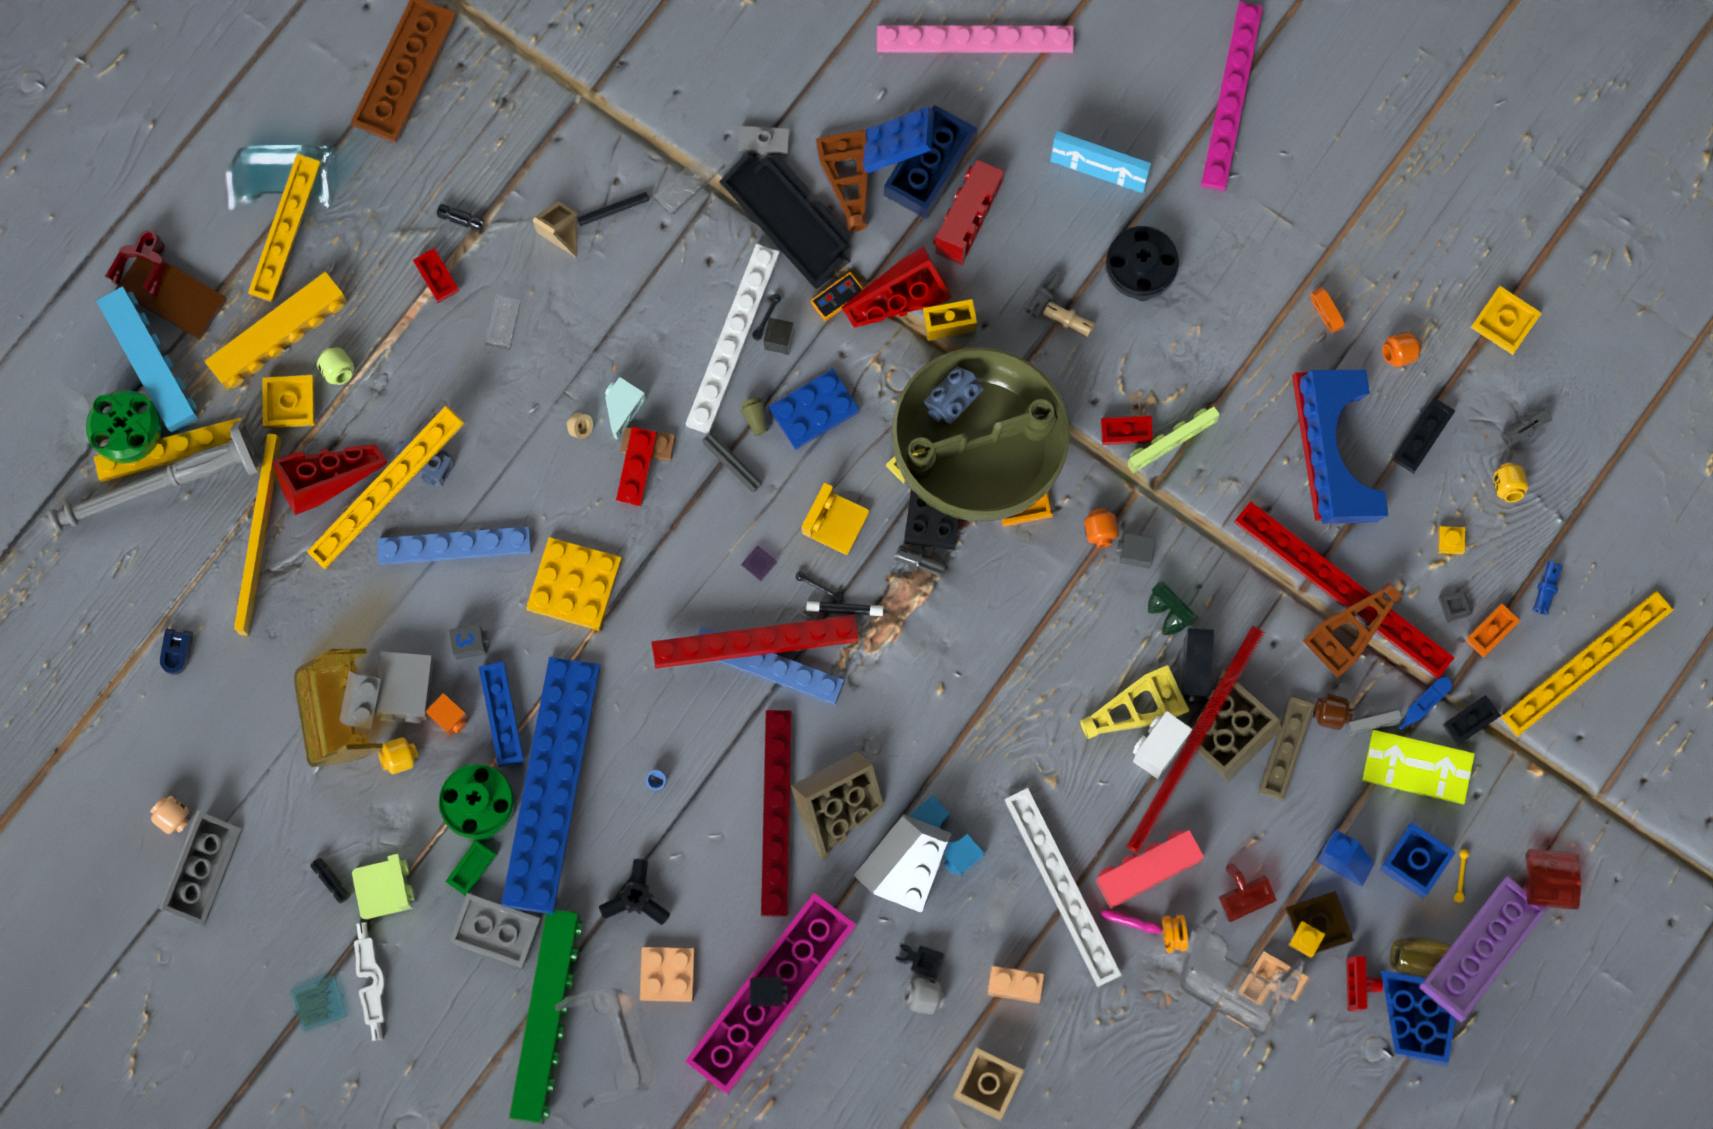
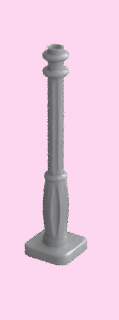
M240 420L235 422L230 430L232 440H229V443L195 453L173 465H168L165 471L74 506L70 503H65L64 509L57 512L55 509H50L49 515L45 516V521L50 530L55 529L57 532H62L63 526L70 523L72 526H77L79 519L171 484L178 486L181 483L206 477L236 462L238 464L243 463L247 473L253 475L260 471L262 460L245 421Z

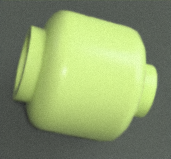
M342 348L325 349L317 361L319 371L330 384L341 385L348 382L352 377L354 364L347 352Z

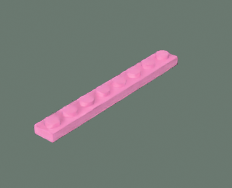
M877 26V52L1073 53V26Z

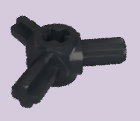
M634 859L631 881L626 883L625 890L620 891L621 896L599 906L600 913L604 919L627 910L628 913L635 911L639 915L645 913L660 925L667 922L670 912L652 900L654 896L649 893V885H646L647 860ZM637 892L639 895L643 893L639 897V903H635L634 900L630 902V899L633 898L632 893Z

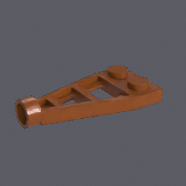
M864 130L816 138L820 165L847 218L848 230L852 232L861 231L868 227L865 216L868 173L863 168L864 147L867 143ZM855 159L857 161L855 176L841 178L835 169V162ZM858 184L859 198L847 201L842 187Z
M1388 582L1380 591L1322 622L1302 641L1339 678L1359 659L1393 604H1396L1403 596ZM1385 593L1391 601H1385L1383 594ZM1366 606H1373L1378 615L1368 627H1364L1356 619V614ZM1345 623H1353L1359 630V637L1350 648H1345L1334 637V630Z

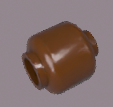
M1325 694L1322 698H1318L1313 712V718L1317 719L1318 725L1335 730H1341L1345 723L1351 722L1353 709L1349 708V701L1346 698L1331 694Z

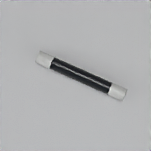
M807 601L806 611L883 616V606Z

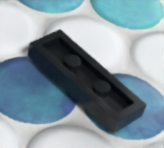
M1434 397L1392 461L1414 474L1455 413V410Z

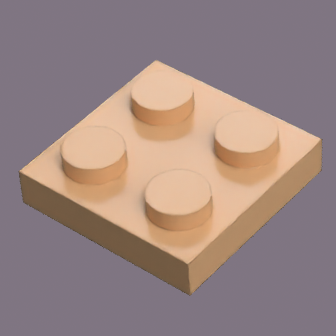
M642 947L640 1001L693 1002L695 949Z

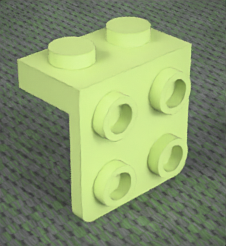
M399 854L388 856L389 861L356 868L352 871L360 916L363 919H371L413 909L414 891L412 885H408L406 875L410 874L408 863Z

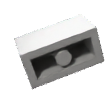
M349 670L340 722L347 726L371 729L381 678L374 674Z

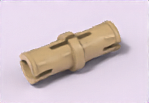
M1051 301L1043 316L1063 324V328H1071L1086 337L1090 336V332H1092L1095 326L1094 322L1077 315L1076 311L1072 309L1068 311Z

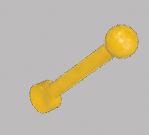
M1461 849L1459 852L1461 857L1457 893L1454 895V901L1457 903H1461L1465 899L1462 891L1466 859L1469 857L1467 849Z

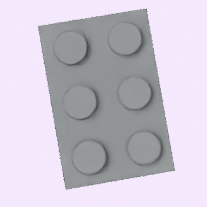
M467 893L449 943L524 969L541 918L512 908L502 907L500 904Z

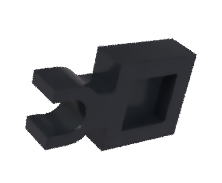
M901 943L900 948L908 951V955L905 958L896 956L895 960L902 964L912 963L910 969L912 972L936 980L945 954L919 945L917 952H915L909 946Z

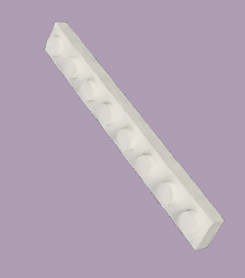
M756 244L687 418L686 427L706 434L711 432L780 256L779 251Z
M1024 789L1004 799L1097 988L1120 977L1121 973L1029 789Z

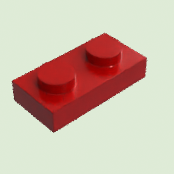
M435 248L413 259L415 266L437 303L459 292L457 285Z
M1152 416L1101 418L1102 445L1151 443L1153 440Z

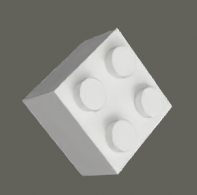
M1167 711L1163 717L1158 714L1148 730L1149 736L1145 737L1143 735L1135 745L1133 753L1136 755L1133 762L1156 779H1159L1186 740H1188L1192 729Z

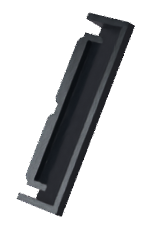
M745 154L719 181L815 289H818L850 263V260L843 254L850 247V233L822 202L818 200L811 202L808 199L810 189L780 156L765 157L760 162L755 155Z

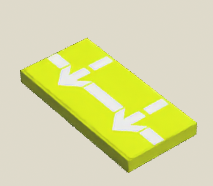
M1372 730L1361 781L1464 805L1475 753Z

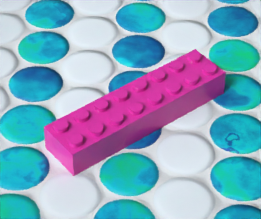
M813 893L685 1060L686 1064L729 1096L856 930V924L817 894ZM782 977L783 984H788V1000H783V1007H751L750 978Z

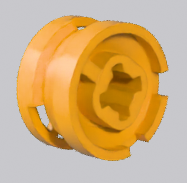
M1184 914L1177 915L1176 918L1162 916L1165 951L1167 953H1173L1177 949L1181 952L1188 951V935Z

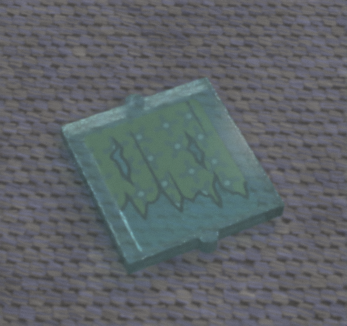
M335 976L290 990L295 1005L294 1013L298 1015L302 1032L347 1017L342 1002L344 996L339 992Z

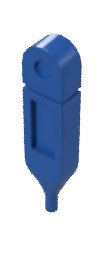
M1446 677L1439 678L1408 709L1403 723L1398 728L1402 730L1406 725L1420 721L1451 690L1452 682Z

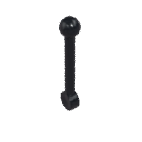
M779 294L772 296V303L758 330H755L752 334L754 340L759 341L762 339V331L776 304L781 301Z
M803 572L796 573V580L804 581L829 594L835 602L843 600L841 592H834L806 577Z

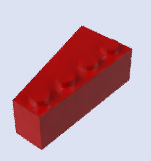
M979 160L976 161L973 167L969 166L964 177L966 181L962 188L959 187L954 198L955 202L952 208H949L944 223L937 232L933 242L936 245V254L961 265L964 264L1004 180L1003 170Z

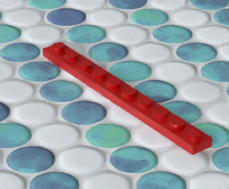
M1251 501L1235 519L1234 523L1344 608L1347 609L1372 595ZM1366 606L1356 614V617L1369 626L1375 620L1378 613L1373 606ZM1390 609L1376 631L1437 679H1439L1455 658L1392 609Z

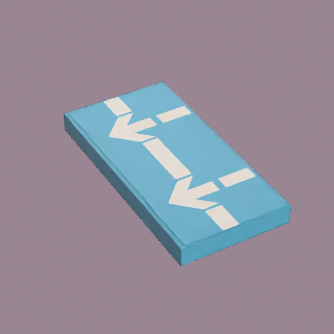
M1057 131L1054 137L1050 162L1144 193L1151 168L1150 162Z

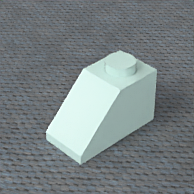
M621 377L618 378L616 383L611 382L605 392L611 429L614 438L617 440L622 436L625 427L629 426L646 401L643 391Z

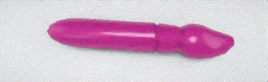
M1112 910L1101 911V915L1107 920L1144 930L1147 933L1163 932L1162 927L1155 922H1146Z

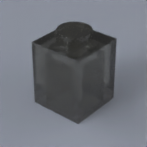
M769 317L763 340L765 350L789 355L795 333L794 323Z

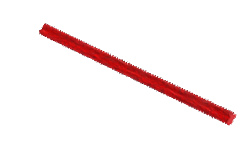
M1254 626L1250 628L1249 633L1242 642L1224 677H1222L1221 682L1217 686L1218 688L1214 691L1213 696L1206 705L1207 707H1205L1188 740H1186L1177 759L1173 763L1174 765L1170 768L1169 773L1165 777L1166 779L1162 782L1161 787L1154 796L1126 848L1138 853L1137 851L1141 852L1139 848L1143 849L1141 845L1145 846L1142 842L1146 843L1144 839H1148L1145 837L1149 838L1147 834L1151 835L1149 831L1153 832L1150 828L1154 829L1152 825H1156L1153 823L1157 824L1155 820L1159 821L1157 817L1161 818L1158 814L1162 815L1160 812L1164 811L1161 809L1165 810L1163 806L1167 807L1165 803L1169 804L1166 800L1170 801L1168 798L1172 797L1169 795L1173 796L1171 792L1175 793L1173 789L1177 790L1174 788V786L1178 787L1175 784H1179L1177 781L1181 782L1179 778L1183 779L1181 777L1184 776L1182 773L1186 774L1183 770L1187 771L1185 767L1189 768L1187 764L1191 765L1188 763L1192 762L1190 760L1193 759L1191 756L1195 757L1193 753L1197 754L1195 751H1199L1196 748L1200 749L1198 745L1202 746L1199 742L1203 743L1201 739H1205L1202 737L1206 738L1204 734L1208 735L1206 731L1210 732L1207 728L1211 729L1209 726L1213 725L1210 723L1214 724L1212 720L1216 721L1214 718H1218L1215 716H1219L1216 712L1220 713L1218 709L1222 710L1220 706L1224 707L1221 705H1225L1223 701L1227 702L1224 698L1228 699L1226 695H1230L1227 693L1231 694L1229 690L1233 691L1231 687L1235 688L1232 684L1236 685L1234 683H1237L1235 679L1239 680L1237 676L1241 677L1238 674H1242L1240 671L1244 672L1242 668L1245 669L1243 665L1247 666L1245 664L1248 663L1246 660L1250 661L1248 657L1252 658L1249 655H1253L1251 652L1255 653L1252 649L1256 650L1254 646L1258 647L1256 645L1259 644L1257 641L1261 642L1259 638L1263 639L1260 635L1264 636L1262 633L1265 634V632Z

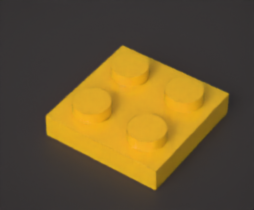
M1499 286L1471 328L1513 355L1542 313Z
M313 375L262 378L263 427L265 429L315 426Z

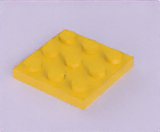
M549 537L526 610L600 631L622 558Z

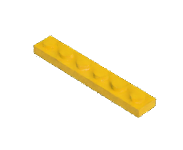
M300 154L296 155L250 285L249 295L273 303L322 164L321 161Z
M236 418L161 438L149 455L133 463H115L101 455L93 456L98 479L100 482H105L169 465L203 450L227 444L229 440H232L230 434L232 426L235 422L242 419Z

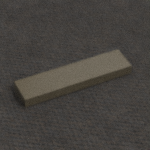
M1290 695L1281 722L1282 730L1277 734L1258 793L1281 801L1284 800L1315 703Z

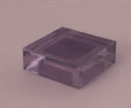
M757 545L741 566L761 582L777 564V561Z

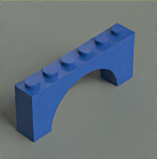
M1311 370L1301 377L1300 390L1304 397V415L1307 418L1308 424L1307 438L1311 444V464L1314 466L1315 471L1314 485L1318 491V512L1321 515L1322 524L1378 522L1389 516L1385 491L1371 489L1357 481L1342 462L1336 443V426L1342 409L1347 403L1360 401L1370 394L1367 371Z

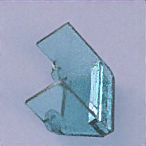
M248 146L238 149L226 170L230 209H235L239 200H242L243 203H254L264 193H283L297 154L321 161L322 164L311 193V198L316 199V202L324 203V208H330L336 195V148L333 146Z

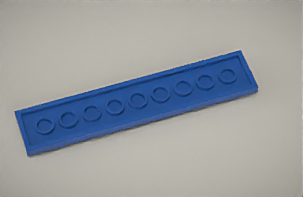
M549 657L504 887L502 907L554 914L600 664Z

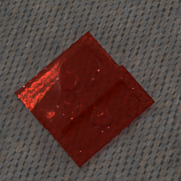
M1528 849L1525 854L1528 878L1525 881L1527 904L1578 910L1581 893L1579 854Z

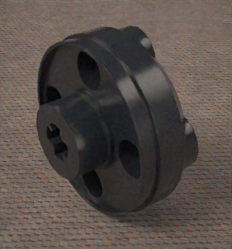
M1135 226L1123 231L1113 240L1107 252L1105 269L1110 282L1119 292L1138 301H1148L1150 298L1161 295L1172 285L1177 275L1179 257L1173 241L1164 232L1150 226ZM1143 236L1147 241L1137 242L1135 237ZM1168 258L1172 260L1173 264L1165 266L1161 260ZM1118 260L1121 261L1124 266L1120 268H1115L1112 266L1111 262ZM1146 283L1150 289L1142 291L1137 285Z

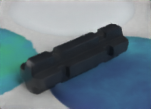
M440 204L436 212L437 216L441 219L447 220L448 218L452 223L466 228L470 226L472 230L477 232L483 229L485 222L479 216L475 215L473 217L468 212L454 207L451 209L450 206Z
M322 858L316 859L310 865L312 870L319 874L320 880L330 893H334V898L340 904L348 900L350 893L345 887H342L343 884L330 868H327L328 865Z

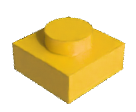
M1439 526L1438 553L1464 554L1465 527Z
M1302 921L1289 946L1312 958L1325 934Z

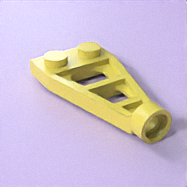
M1166 665L1142 676L1093 715L1080 720V724L1087 739H1090L1098 734L1150 726L1158 714L1163 717L1166 711L1179 718L1188 714L1189 709L1169 666ZM1143 691H1150L1157 705V710L1153 713L1139 714L1133 706V699ZM1121 704H1125L1131 718L1119 723L1113 722L1109 714L1110 711ZM1094 720L1098 722L1099 728H1096Z

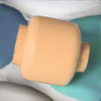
M163 796L150 811L152 813L151 821L166 834H171L175 830L180 833L190 822L186 818L190 812L189 808L175 796H169L168 798Z

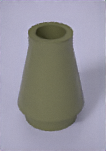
M760 397L742 402V409L740 411L751 427L754 436L768 432L764 402H761Z

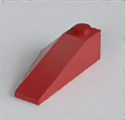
M922 247L902 258L841 308L855 328L883 321L887 317L899 315V317L906 316L908 312L920 309L923 311V308L938 306L952 298V295L925 247Z
M376 444L345 447L343 451L329 452L328 449L320 450L318 454L305 455V452H296L272 461L283 495L295 515L319 507L387 465L385 457Z

